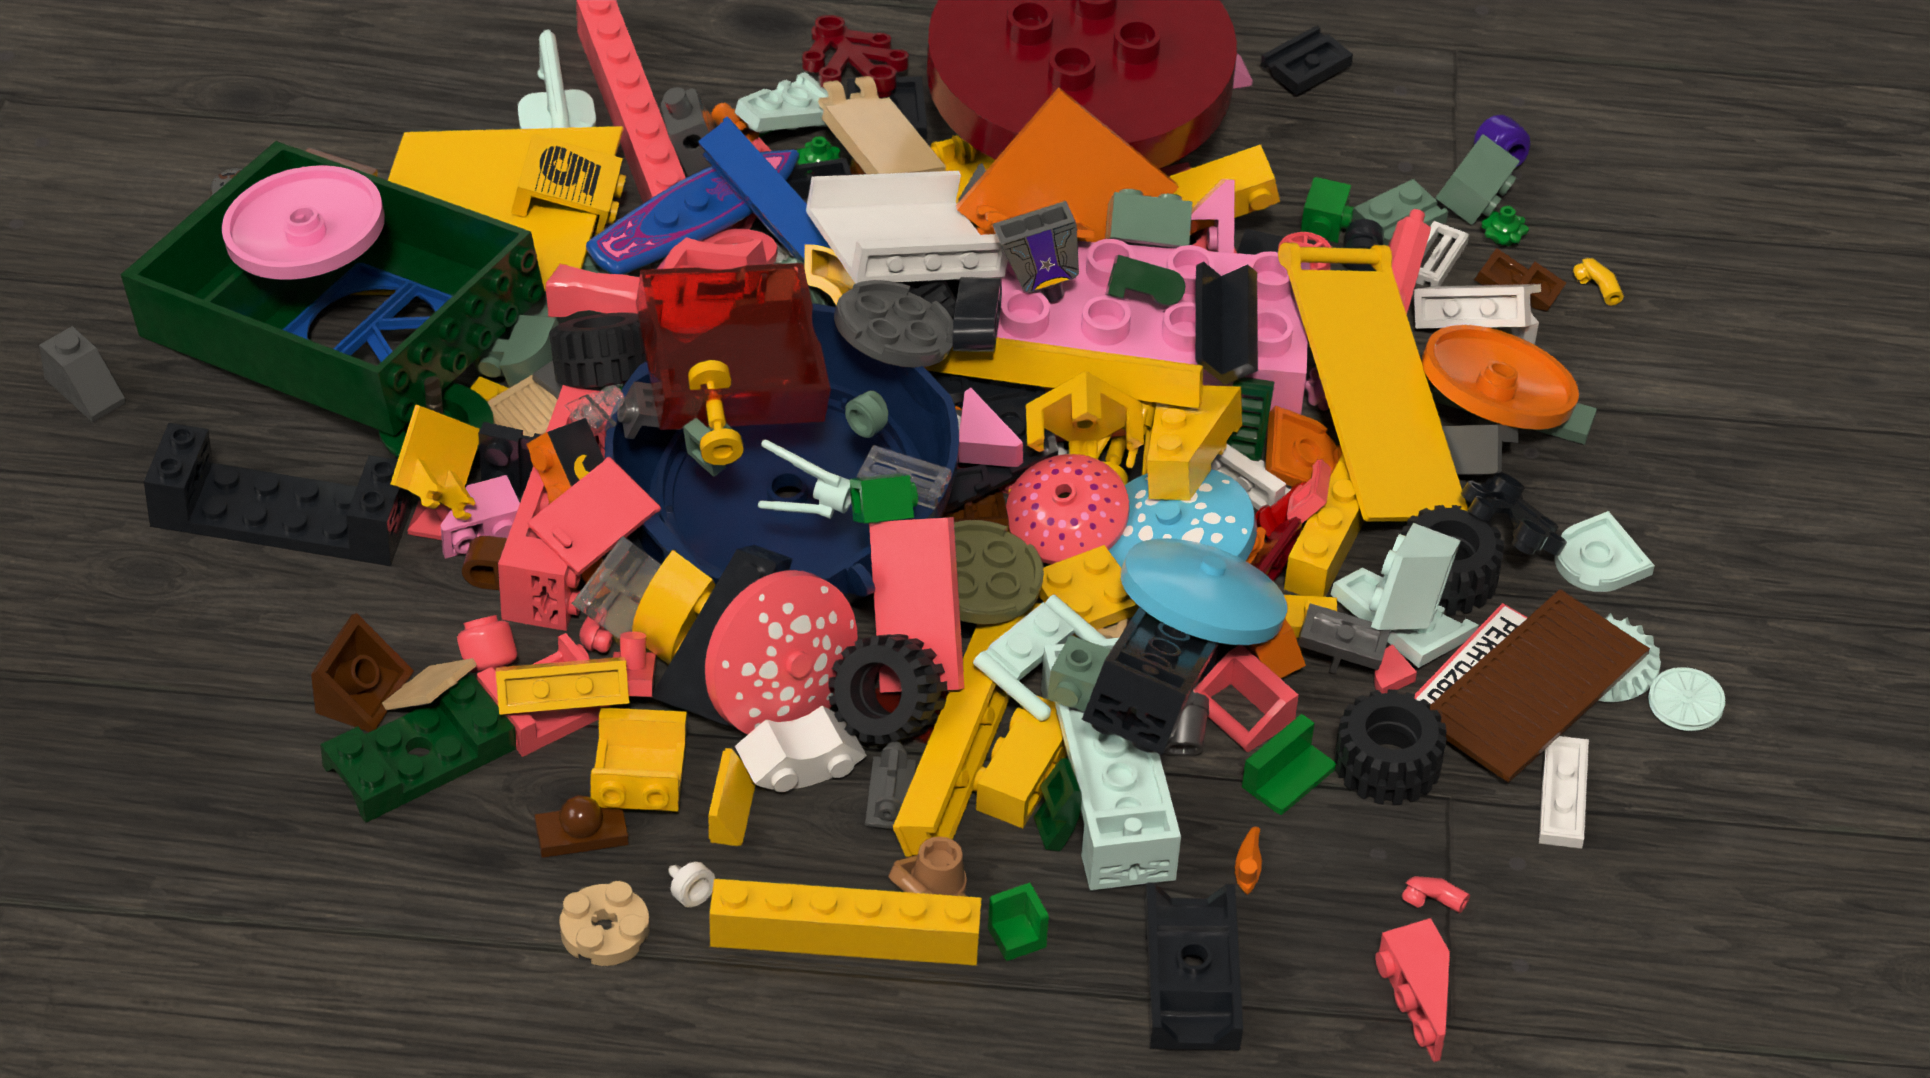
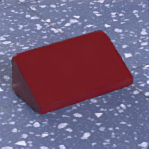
M1295 516L1279 524L1250 563L1266 574L1273 582H1275L1287 565L1288 556L1302 531L1301 519Z

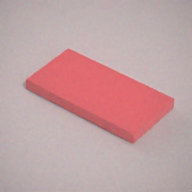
M954 517L869 523L872 575L875 585L876 636L904 634L908 635V639L917 638L923 641L922 649L931 648L937 655L933 659L934 664L942 663L945 672L939 674L941 682L947 681V690L964 689ZM884 664L879 670L880 693L902 692L899 677L892 668Z

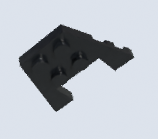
M931 374L949 393L954 403L963 402L964 392L972 388L1023 442V463L1018 467L978 464L979 466L957 469L945 512L953 511L1019 478L1021 474L1034 464L1058 455L1055 434L1045 428L1044 450L1038 452L1027 446L1026 404L1044 395V387L991 379L969 378L955 374Z

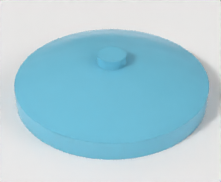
M1171 538L1142 541L1128 551L1121 569L1120 577L1125 591L1144 611L1174 629L1208 641L1231 645H1252L1266 642L1280 632L1287 614L1288 607L1285 596L1266 574L1235 555L1202 543Z

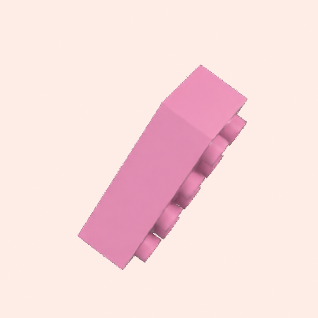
M1103 239L1097 242L1077 241L1079 274L1074 279L1062 282L1064 296L1054 302H1049L1039 290L1030 293L1024 292L1009 261L1005 277H988L1001 278L1002 280L998 338L1198 365L1195 360L1196 265L1205 262L1222 276L1248 264L1257 271L1258 371L1245 377L1275 382L1270 411L1276 405L1301 414L1307 373L1308 338L1288 272L1280 264L1278 252L1269 251L1250 255L1212 252L1194 245H1185L1174 249L1128 245L1116 239ZM1121 255L1176 271L1183 277L1186 285L1182 299L1175 304L1166 306L1155 303L1149 295L1125 289L1122 299L1105 295L1115 256ZM1301 263L1302 270H1310V263ZM1203 368V385L1233 386V382L1224 385ZM1044 387L1045 393H1047V392L1051 391L1052 389H1054V388ZM1241 394L1242 398L1263 401L1262 397ZM1242 410V411H1246V412H1252V413L1261 414V413H1259V412H1253V411ZM1267 424V430H1266V436H1265V438H1267L1268 424Z

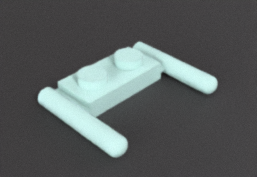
M1053 594L1045 603L1040 604L989 645L986 651L978 654L973 664L1036 719L1044 721L1049 718L1051 708L1019 681L1043 662L1044 646L1065 644L1069 635L1074 633L1080 639L1086 641L1107 638Z

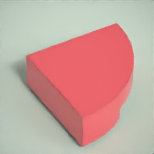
M1393 644L1385 649L1379 670L1374 669V686L1381 693H1387L1388 689H1401L1416 681L1417 671Z

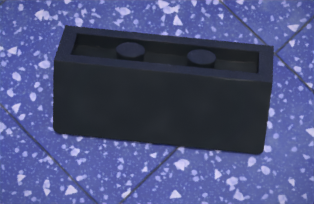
M1201 262L1196 265L1195 360L1198 365H1202L1207 372L1224 385L1258 371L1257 271L1247 264L1221 276L1208 264Z

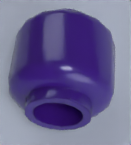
M1503 114L1494 115L1486 119L1479 126L1475 134L1474 145L1484 134L1518 159L1520 162L1517 166L1525 161L1530 149V136L1511 117Z

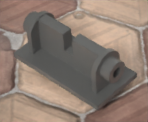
M899 742L888 743L887 747L882 750L881 757L873 756L865 826L893 829L894 822L912 782L916 768V760L907 759V752Z

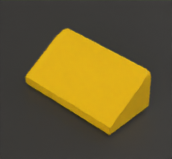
M726 748L722 754L709 810V839L711 843L741 846L744 840L756 784H754L743 761L733 749Z

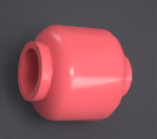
M497 615L464 623L465 630L458 634L457 642L462 660L473 658L477 665L469 672H482L490 667L496 672L497 667H506L505 665L511 664L516 660L517 650L509 623L503 620L498 621Z

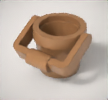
M940 836L924 841L919 848L918 855L896 861L889 873L890 880L904 892L966 896L967 877L963 865L962 850L957 842L950 838Z

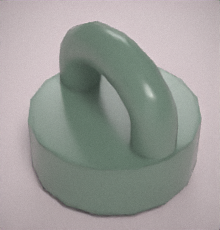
M870 390L855 397L845 407L847 422L855 433L862 437H873L883 430L888 421L887 405L882 396L876 391Z

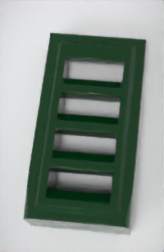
M1243 377L1233 381V386H1240L1241 394L1262 397L1263 401L1242 398V410L1259 412L1261 414L1242 411V425L1256 428L1241 426L1238 432H1233L1230 435L1227 444L1250 460L1260 461L1275 382Z

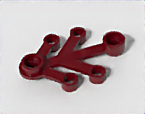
M824 15L815 20V25L811 30V36L815 42L808 51L802 54L803 70L819 72V85L824 88V82L839 81L842 84V70L849 62L864 77L870 76L873 78L878 97L890 96L892 90L896 87V72H901L908 68V52L901 49L891 50L890 35L886 33L874 34L848 30L844 19L836 15ZM851 42H853V43H860V44H868L869 46H863V45L852 44ZM829 47H834L837 51L825 67L824 54ZM868 59L884 61L886 65H873Z

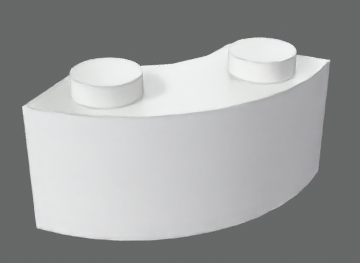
M820 706L809 715L793 721L775 722L766 719L735 746L754 784L768 789H775L777 792H786L790 789L811 786L833 777H844L853 770L855 764L867 755L856 735H850L845 730L848 723L846 721L838 722L834 715L835 712L824 706Z

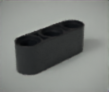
M960 277L953 320V351L995 353L1002 301L1001 278Z

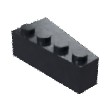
M756 545L737 549L653 691L651 698L724 725H730L716 711L707 691L705 661L710 638L723 612L740 592L767 575L790 570L793 558Z

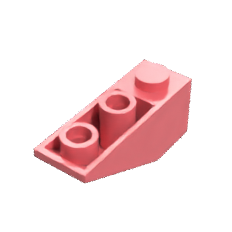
M1430 918L1383 932L1380 949L1376 953L1375 959L1380 975L1383 978H1388L1394 988V996L1398 1008L1403 1013L1407 1012L1411 1019L1418 1044L1421 1047H1426L1433 1061L1437 1062L1441 1059L1446 1032L1450 951Z

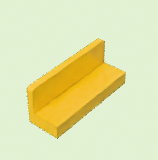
M625 657L496 668L499 715L629 703Z

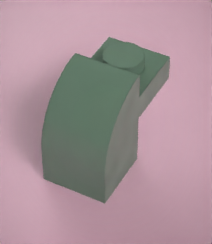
M518 315L510 339H497L473 361L478 374L488 377L505 376L511 388L551 362L552 351L549 332L559 325L556 317Z

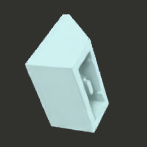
M1415 523L1412 524L1406 536L1399 534L1393 549L1389 550L1381 571V574H1384L1380 587L1376 588L1370 603L1369 610L1376 612L1371 627L1377 630L1428 628L1438 609L1461 540Z

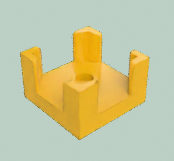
M1087 371L1026 404L1027 446L1038 452L1044 450V428L1069 442V454L1085 455L1098 459V441L1123 427L1126 430V449L1132 451L1144 444L1142 403Z

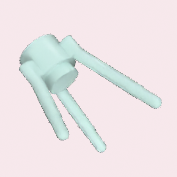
M766 439L762 441V447L818 479L814 488L813 498L819 500V505L760 501L758 503L760 509L818 514L831 519L834 510L842 513L848 510L852 502L850 480L827 472Z

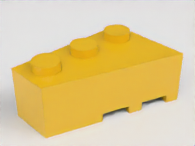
M1203 385L1202 404L1199 409L1156 403L1147 457L1149 499L1191 500L1211 471V463L1217 454H1223L1227 448V440L1233 432H1238L1242 426L1240 386Z

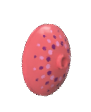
M1063 454L1049 457L1028 468L1012 486L1006 503L1010 533L1020 538L1027 545H1033L1040 555L1042 562L1047 564L1060 562L1103 545L1109 550L1123 534L1130 513L1127 490L1119 475L1104 462L1079 454ZM1062 493H1071L1067 498L1058 497Z

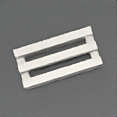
M1433 221L1430 226L1431 231L1424 256L1439 233L1444 236L1424 267H1420L1416 283L1424 285L1426 281L1430 282V287L1441 286L1468 244L1469 239L1468 233ZM1453 238L1456 239L1436 272H1432Z

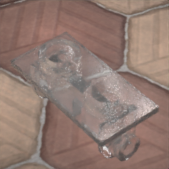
M607 386L599 393L594 392L566 403L564 406L571 412L569 418L572 422L586 418L593 435L617 425L611 416L622 406L624 395L618 387Z

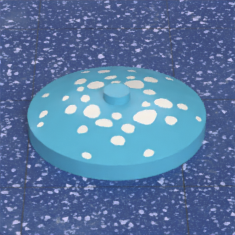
M1211 469L1190 501L1149 499L1148 473L1125 485L1130 505L1129 519L1120 539L1109 549V552L1121 569L1128 551L1134 545L1142 541L1158 538L1182 539L1202 543L1226 551L1244 561L1250 555L1257 536L1255 512L1245 489L1228 475Z

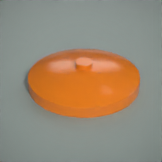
M1475 325L1447 326L1437 330L1430 336L1422 355V365L1425 374L1443 395L1467 411L1502 425L1535 430L1554 428L1569 420L1578 402L1579 390L1576 381L1557 359L1538 346L1500 330Z

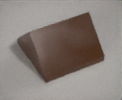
M358 613L350 616L312 672L311 678L316 714L353 727L359 726L361 730L371 732L377 728L388 711L382 703L402 688V685L408 681L414 670Z

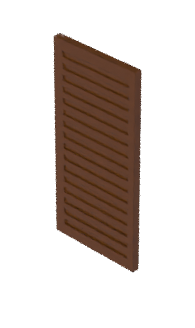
M1559 589L1430 705V710H1437L1442 716L1441 722L1446 725L1448 742L1509 783L1649 654L1650 648Z

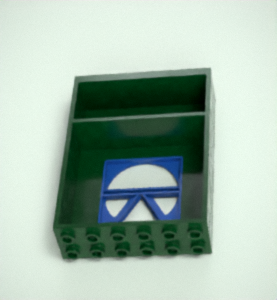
M278 141L272 143L120 274L140 337L394 436L410 422L415 405L426 407L424 380L431 376L438 377L441 391H443L517 321L518 315H523L545 295L531 231ZM336 166L362 174L377 187L385 212L382 231L367 251L352 262L336 270L302 279L280 280L253 275L237 266L226 250L222 235V223L225 213L241 193L269 176L300 167ZM366 290H397L333 349L308 340V331L313 319L330 303L344 296ZM416 296L427 302L435 312L428 317L393 318ZM416 329L394 351L391 350L379 331ZM367 341L379 359L380 364L376 366L351 355Z

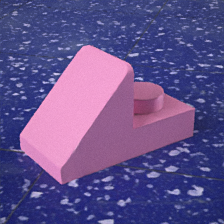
M1221 179L1192 208L1191 220H1214V227H1208L1207 248L1208 250H1214V252L1234 253L1235 180Z

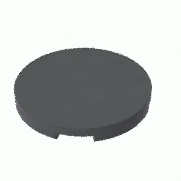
M885 280L863 281L854 284L851 290L844 293L838 299L834 311V321L838 331L853 347L876 360L902 367H926L944 360L949 355L953 346V319L939 302L934 301L931 304L927 300L910 293V286Z

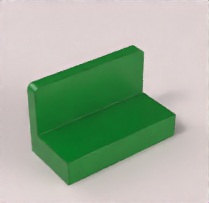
M1300 714L1245 760L1242 788L1279 815H1283L1335 771V761L1312 745L1315 723L1303 714Z

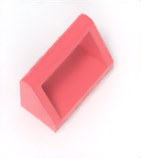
M1238 645L1229 651L1193 690L1194 693H1199L1209 698V715L1207 717L1246 752L1252 751L1279 733L1296 717L1299 695L1243 645ZM1232 685L1265 715L1248 731L1211 697L1227 686Z

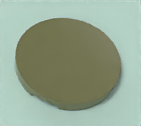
M984 520L954 522L960 620L975 624H996L1010 621L1027 612L1039 597L1044 576L1042 560L1035 547L1031 544L1027 545L1014 534L1007 532L1006 526Z

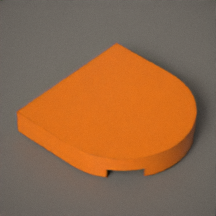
M1276 405L1271 409L1268 419L1265 470L1285 482L1286 485L1293 487L1297 483L1308 482L1312 479V466L1317 460L1321 459L1331 467L1332 475L1343 452L1341 446H1336L1332 438L1326 433L1328 429L1320 422Z

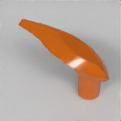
M1257 826L1252 827L1243 840L1235 863L1237 883L1247 895L1254 889L1261 873L1260 828Z

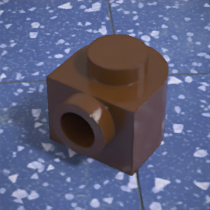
M479 536L470 542L462 566V575L468 583L482 589L500 590L498 563L507 538Z

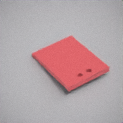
M607 457L601 464L529 520L528 526L579 576L654 514L660 512L661 506L611 457Z

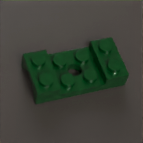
M470 672L434 699L433 702L367 734H364L359 726L320 744L322 766L327 772L332 769L336 770L351 790L361 818L367 823L516 750V737L513 724L505 714L499 715L497 704ZM415 748H425L430 751L422 757L409 754Z

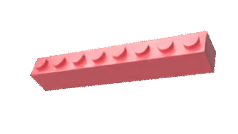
M576 0L579 38L613 126H623L620 144L642 202L645 203L657 194L685 179V174L669 138L666 126L616 0Z

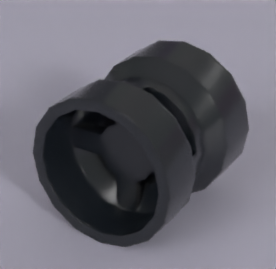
M1358 219L1351 222L1346 228L1345 248L1371 249L1374 245H1383L1384 230L1376 221ZM1345 264L1352 271H1375L1371 264Z

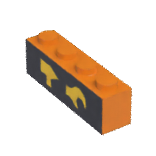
M586 418L548 431L526 444L530 452L532 464L538 470L546 488L550 504L604 461ZM633 531L581 575L584 582L589 586L592 596L595 597L628 584L652 572L653 569L636 531Z

